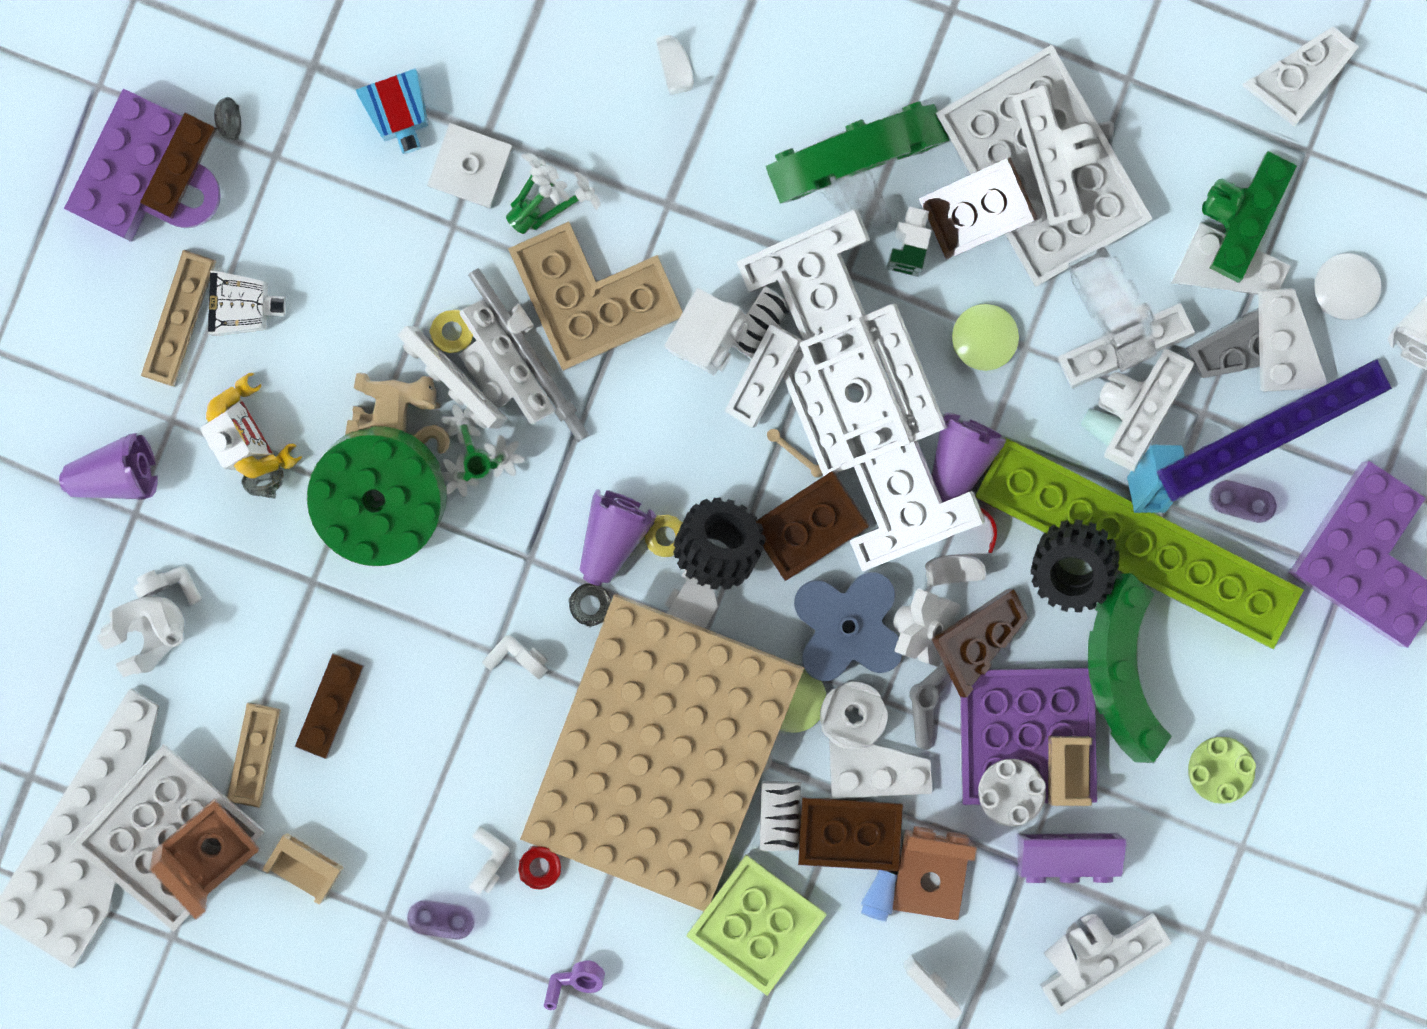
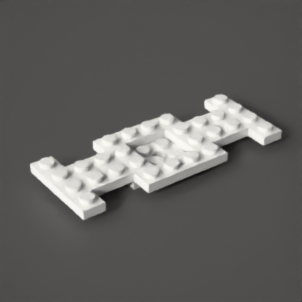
M854 209L741 259L736 263L749 293L777 281L781 286L803 340L799 343L800 346L783 376L823 476L832 470L837 474L854 467L879 526V529L850 540L862 571H865L983 524L985 519L973 491L946 502L941 500L917 440L944 430L947 426L897 304L893 303L867 315L865 314L841 253L870 241L858 209ZM852 383L860 384L864 390V396L859 402L852 400L849 396L848 391Z

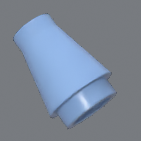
M878 870L876 878L861 902L863 906L861 914L880 921H887L888 915H892L897 875Z

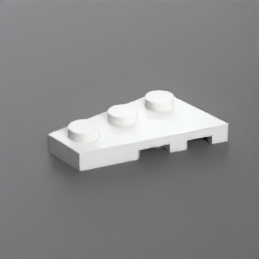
M829 739L832 799L932 794L930 759L871 744L866 749L849 750L837 746Z

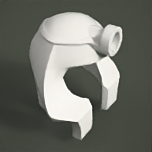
M147 596L131 600L111 610L109 613L111 622L104 625L100 630V634L97 635L98 642L104 650H107L126 641L128 632L137 631L142 633L144 644L140 654L115 663L116 668L124 678L132 674L151 672L173 647L179 646L183 642L184 618L179 607L171 600Z

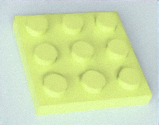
M745 854L686 936L768 996L824 920L827 913Z

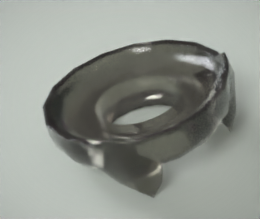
M224 97L215 106L214 122L223 139L235 141L239 139L242 126L239 105L232 98Z
M279 466L278 470L257 478L243 476L241 484L245 492L252 496L275 499L276 491L283 485L285 476L281 466ZM271 480L267 485L257 486L262 481Z
M590 583L583 584L577 587L568 598L569 611L579 624L592 628L604 622L612 600L608 591L602 586ZM586 596L595 597L599 603V609L593 615L585 614L581 610V600Z

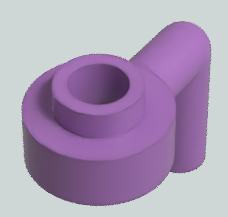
M586 960L576 963L572 968V972L552 974L545 996L544 1008L547 1010H555L557 1008L562 986L572 985L575 989L584 993L598 992L603 987L605 971L596 962Z

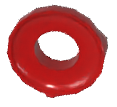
M531 846L519 860V878L532 889L541 890L549 888L556 883L560 876V859L549 848ZM536 858H544L548 862V870L541 876H535L530 872V864Z

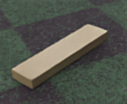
M186 250L182 251L141 373L142 377L172 387L175 386L210 282V270H214L216 264L215 260Z

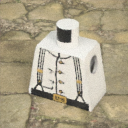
M210 270L209 335L219 337L264 331L267 328V316L286 315V296H268V283L265 281Z

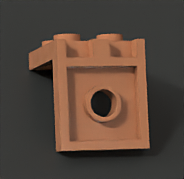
M213 799L153 850L150 870L196 920L206 912L207 895L259 851V847L219 802ZM208 838L218 840L221 844L220 851L214 855L206 854L201 848L203 841Z
M914 826L913 831L904 829L899 871H897L893 910L959 920L968 860H975L976 846L969 840L970 838L966 834L947 832L946 837H944L943 835H937L936 832H933L934 829ZM928 872H934L940 878L939 886L932 891L925 890L921 886V878Z

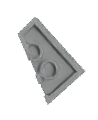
M1259 308L1186 347L1192 361L1195 362V367L1200 377L1207 378L1260 367Z

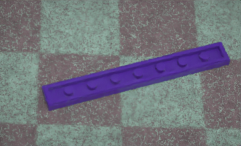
M1373 360L1156 472L1171 502L1392 388L1378 360Z

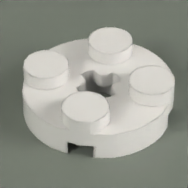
M854 681L831 690L825 697L820 710L823 734L831 742L845 749L857 750L870 747L871 744L880 738L887 725L888 711L883 700L880 698L881 695L870 685ZM853 708L859 709L858 715L863 717V720L852 724L848 722L849 718L845 716V711L851 712Z

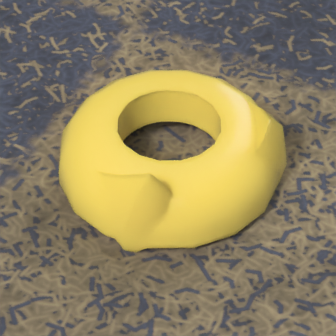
M458 309L446 310L438 314L429 330L434 344L440 350L447 353H458L466 349L473 338V334L460 316V310ZM453 321L461 326L462 332L458 339L447 340L443 336L442 328L447 322Z
M657 515L654 524L645 535V543L648 549L655 555L663 558L674 556V542L669 546L660 545L656 540V532L659 528L667 526L674 531L676 538L683 522L672 515Z

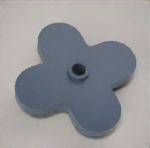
M875 572L864 573L853 581L845 593H841L830 584L819 580L807 582L798 589L794 599L795 611L801 620L815 630V634L806 644L802 654L803 666L811 677L820 681L833 680L844 672L852 660H856L868 670L876 673L888 672L899 664L902 654L895 652L899 637L882 623V619L892 607L895 599L894 587L888 578ZM847 620H851L855 624V629L852 633H845L842 629L843 623Z

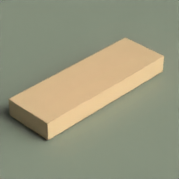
M250 702L247 703L227 796L231 802L257 808L261 807L281 709Z

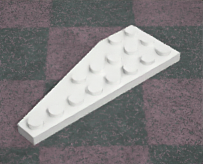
M132 688L124 696L0 895V924L71 969L76 967L109 914L116 882L75 849L72 843L145 764L160 708L158 704Z

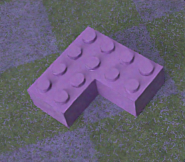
M1361 462L1288 574L1397 646L1408 648L1427 620V579L1390 556L1389 553L1426 498L1372 462Z

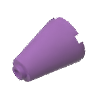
M948 412L943 416L947 428L939 433L931 474L942 502L970 492L1006 443V439L1001 438L1002 435L993 429L971 419L969 422H958L960 415Z
M137 433L128 434L64 465L59 475L60 486L70 497L140 500L151 498L156 493L158 475L152 476L150 466L156 465L151 446L143 435L136 436Z
M596 489L592 496L579 568L580 572L584 574L583 579L596 586H601L602 583H610L652 527L657 515L651 509L645 514L639 510L641 503L627 496L606 490L603 496L600 489Z

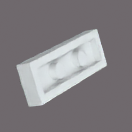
M770 324L724 412L751 428L757 427L802 340L778 325Z

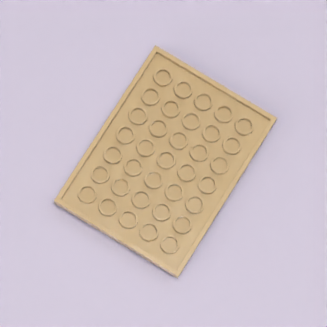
M615 593L520 840L536 846L549 848L553 853L705 911L712 901L804 667Z

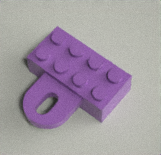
M123 88L64 209L132 242L146 212L179 228H195L205 224L216 213L220 203L221 192L219 183L213 173L202 164H199L189 185L202 191L204 201L201 206L191 208L180 203L173 219L140 203L182 117Z

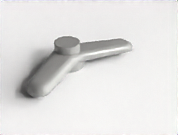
M943 663L923 681L914 685L909 692L913 709L915 742L917 747L923 750H928L932 746L934 707L939 701V694L951 682V678Z

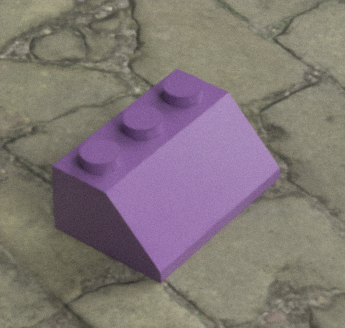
M1118 833L1017 834L1018 875L1026 877L1027 883H1046V877H1059L1061 883H1079L1080 877H1093V882L1111 883L1113 882V877H1122L1126 839Z

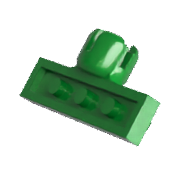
M1267 151L1248 188H1240L1223 178L1218 179L1207 194V200L1203 202L1202 212L1204 215L1222 223L1226 228V234L1209 267L1210 269L1237 283L1242 281L1297 165Z

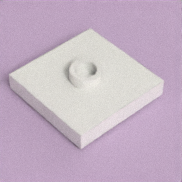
M449 123L427 186L491 209L513 146Z
M912 955L903 962L906 974L951 1020L955 1021L963 1013L958 1002L945 990L948 984L935 971L930 975Z

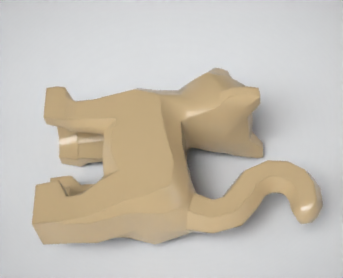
M362 372L356 373L354 389L375 398L376 402L374 411L371 414L366 413L362 407L353 406L352 420H347L345 435L352 431L371 428L372 426L391 427L406 432L409 404L421 410L440 409L441 404L436 402L437 390L434 387L433 378L422 376L412 383L394 379L371 381L367 374ZM437 425L425 426L413 435L424 444L431 438L436 439L437 450L440 454L445 453L449 448L450 440L448 433Z

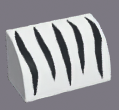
M764 286L746 314L748 319L745 323L749 326L740 342L734 341L732 347L752 360L769 325L776 324L780 327L789 313L790 309L787 301L767 286Z
M761 781L760 851H792L799 849L801 782Z

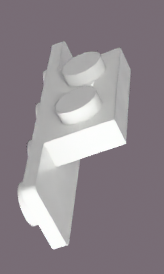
M482 299L461 310L460 316L476 341L460 353L459 357L483 394L498 409L514 398L531 424L552 414L555 408L486 302Z

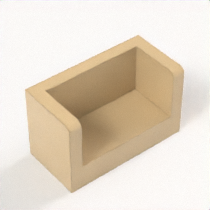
M1048 736V803L1051 806H1092V799L1089 797V745H1092L1091 737Z
M286 833L281 837L262 870L266 873L274 872L315 897L314 902L320 905L325 900L344 867Z

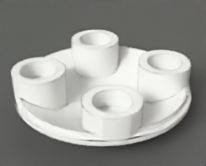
M1352 253L1339 254L1328 259L1319 268L1314 283L1315 296L1320 308L1326 314L1342 320L1358 319L1368 314L1376 306L1381 294V279L1375 266L1366 258Z
M1019 759L1001 760L990 766L983 774L978 788L979 802L984 812L993 821L1005 826L1023 825L1033 820L1041 811L1046 797L1045 782L1040 773L1031 764Z

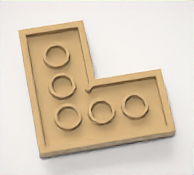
M569 221L508 248L562 371L679 320L683 313L658 255L596 282Z

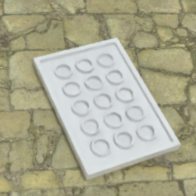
M1053 45L1048 46L936 112L938 119L970 175L1011 157L1038 219L1005 233L1035 287L1153 219ZM1042 86L1047 88L1059 128L1065 130L1081 124L1091 125L1095 130L1097 138L1079 143L1080 148L1099 144L1101 150V157L1097 162L1076 168L1073 171L1074 182L1085 216L1052 226L1049 223L1012 98L1014 95Z

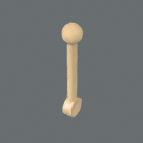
M770 429L768 431V440L777 442L811 470L813 477L819 478L823 475L820 466L813 464L781 438L778 430Z

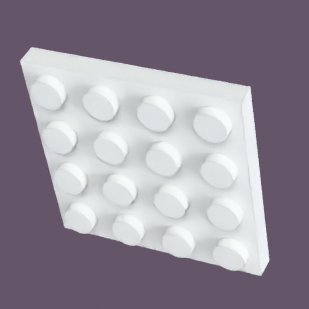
M163 743L73 841L72 846L174 932L190 913L151 872L150 865L153 850L213 799L219 802L254 843L265 832L262 827ZM208 838L203 841L201 848L206 854L214 855L220 851L221 844L214 838Z

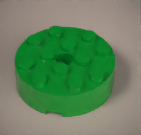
M372 426L371 428L352 431L338 439L320 458L312 471L307 488V508L312 525L321 540L331 550L351 562L366 566H387L402 562L425 546L443 517L447 502V486H445L440 469L441 466L437 458L424 443L405 431L385 426ZM371 490L380 491L384 495L385 500L375 501Z

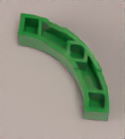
M921 101L902 108L903 112L865 124L864 119L855 121L845 126L846 132L795 152L791 148L776 154V161L766 165L765 168L779 203L796 201L832 185L830 178L834 176L836 179L848 175L850 177L882 166L893 158L897 157V160L922 154L948 142L947 133L936 115L938 111L935 104L922 106Z
M1132 573L1117 574L1111 594L1107 595L1106 601L1102 604L1097 602L1093 631H1090L1088 639L1089 678L1097 709L1100 714L1104 715L1111 729L1110 734L1116 743L1134 762L1155 763L1172 736L1163 728L1151 711L1143 694L1137 667L1139 630L1147 607L1155 594Z

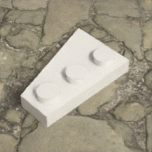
M1331 27L1281 61H1277L1259 75L1244 82L1242 86L1295 127L1355 54L1359 46L1335 27Z
M1199 223L1170 284L1258 295V290L1280 289L1291 265L1256 250L1242 281L1237 283L1209 268L1225 234L1203 223Z
M1295 289L1258 290L1260 390L1268 392L1317 389L1328 384Z

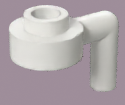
M183 566L160 574H156L155 570L149 571L136 578L138 584L133 587L137 597L143 598L153 596L170 585L179 582L190 606L202 600L188 570Z
M511 635L505 636L482 661V664L492 671L505 655L510 652L537 679L540 680L548 671V668L544 665L548 660L534 647L528 651Z
M479 826L472 837L491 850L493 854L468 887L478 895L483 890L488 894L500 879L495 873L510 851L506 844Z

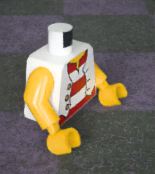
M248 373L235 382V388L231 386L209 401L206 412L208 422L201 427V432L207 440L209 448L214 452L224 469L236 470L248 478H257L278 470L279 466L284 469H291L301 460L302 456L293 458L289 455L296 447V444L293 443L286 445L276 457L274 456L243 400L240 399V396L248 397L261 388V384L255 388L249 386L247 380L254 373Z

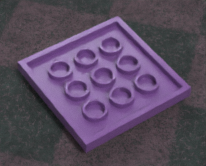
M1088 668L988 670L985 675H980L972 686L974 689L967 698L960 697L962 804L981 805L978 797V788L983 774L994 763L1005 759H1019L1036 768L1045 782L1046 797L1044 803H1048V736H1089L1092 738V745H1089V797L1092 799V803H1096L1095 699L1091 689Z

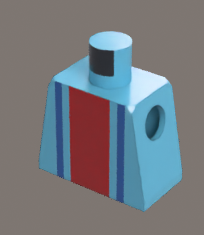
M416 68L356 89L359 99L384 141L397 138L402 154L411 153L421 148L416 131L427 127L428 119L421 78Z

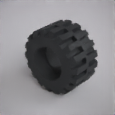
M713 498L712 502H710L708 499L701 500L699 505H693L690 511L687 512L674 540L673 546H675L673 553L674 558L679 559L677 562L679 568L687 571L685 575L690 580L695 578L698 580L697 584L701 586L708 584L710 589L718 590L719 586H722L724 590L731 589L733 584L737 587L743 584L744 580H747L751 575L764 549L765 536L762 535L764 530L762 524L756 523V515L754 513L749 514L746 511L747 507L742 504L740 507L735 505L734 500L727 499L724 502L721 498ZM710 539H716L721 541L729 549L721 548L715 545L713 542L710 541Z
M1075 519L1074 524H1070L1068 520L1061 521L1060 527L1058 528L1055 524L1051 526L1048 533H1044L1041 536L1037 545L1030 575H1033V587H1039L1037 594L1042 599L1047 597L1049 599L1047 604L1052 607L1056 604L1060 605L1061 611L1068 612L1069 608H1074L1075 613L1083 611V607L1092 610L1096 608L1097 602L1102 604L1106 601L1107 595L1111 594L1119 567V551H1115L1116 543L1114 539L1107 540L1108 532L1104 529L1096 530L1097 524L1092 522L1087 526L1082 524L1083 520ZM1065 557L1080 558L1088 563L1093 571L1084 575L1071 574L1060 566L1058 560Z

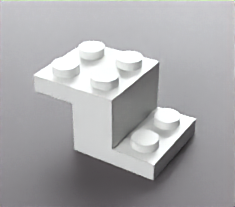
M697 287L664 347L677 358L683 361L686 360L715 376L718 370L723 372L732 356L729 350L734 341L740 342L749 326L745 323L748 318L739 307L730 302L725 303Z

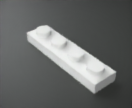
M1179 303L1058 356V361L1071 388L1074 389L1193 337L1195 331L1182 304Z
M405 326L397 336L405 343L402 346L403 349L415 359L420 358L427 365L425 371L437 382L442 381L450 389L448 391L449 396L458 404H465L473 412L470 415L471 418L484 429L487 427L500 429L508 418L418 327Z

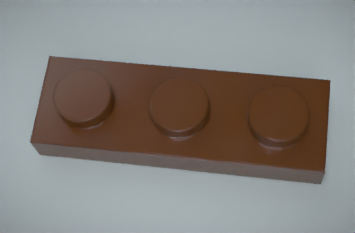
M185 112L140 203L173 219L217 128Z
M335 653L331 655L295 747L327 759L364 665Z

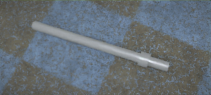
M477 268L469 273L468 276L555 406L554 412L561 422L565 421L578 442L589 436V433L575 414L577 409L571 400L567 401L522 332L515 334L508 329L507 322L511 316L481 270Z

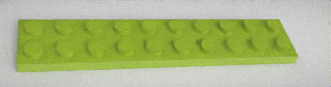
M1006 437L1004 438L1006 443L985 474L975 494L976 499L1046 534L1051 526L1055 524L1059 528L1061 521L1068 520L1070 524H1074L1075 519L1083 520L1082 524L1089 526L1090 522L1097 524L1096 530H1106L1108 532L1107 540L1114 539L1116 543L1115 551H1119L1120 556L1118 562L1119 572L1123 574L1132 573L1143 584L1270 649L1275 648L1304 589L1155 513H1134L1131 501Z

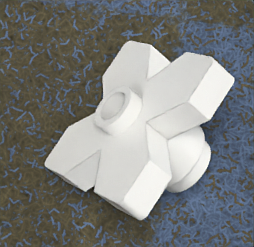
M918 588L911 605L900 607L895 614L893 625L894 629L900 634L895 652L913 659L918 657L919 661L939 667L942 660L931 639L955 624L961 604L942 597L938 600V595Z

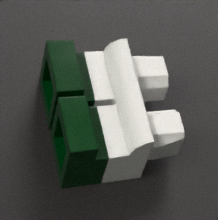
M914 207L908 208L904 223L899 222L895 229L897 240L902 242L901 250L892 248L886 270L916 277L920 275L932 231L925 228L929 211Z

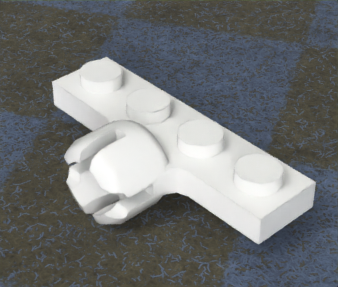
M1046 86L1012 96L1050 226L1085 216L1074 182L1073 171L1076 168L1095 163L1100 159L1101 150L1099 144L1080 148L1079 143L1097 138L1095 130L1089 124H1081L1065 130L1060 129L1057 125Z
M1165 348L1144 382L1136 381L1119 372H1114L1109 376L1108 380L1110 382L1104 384L1100 392L1098 405L1100 408L1119 416L1122 423L1105 450V458L1133 472L1136 470L1190 376L1195 362Z
M1153 913L1114 936L1109 932L1103 920L1096 914H1089L1081 918L1089 932L1086 935L1077 926L1076 922L1068 927L1066 938L1076 953V962L1081 973L1080 979L1075 983H1070L1058 972L1039 984L1058 1015L1172 944Z

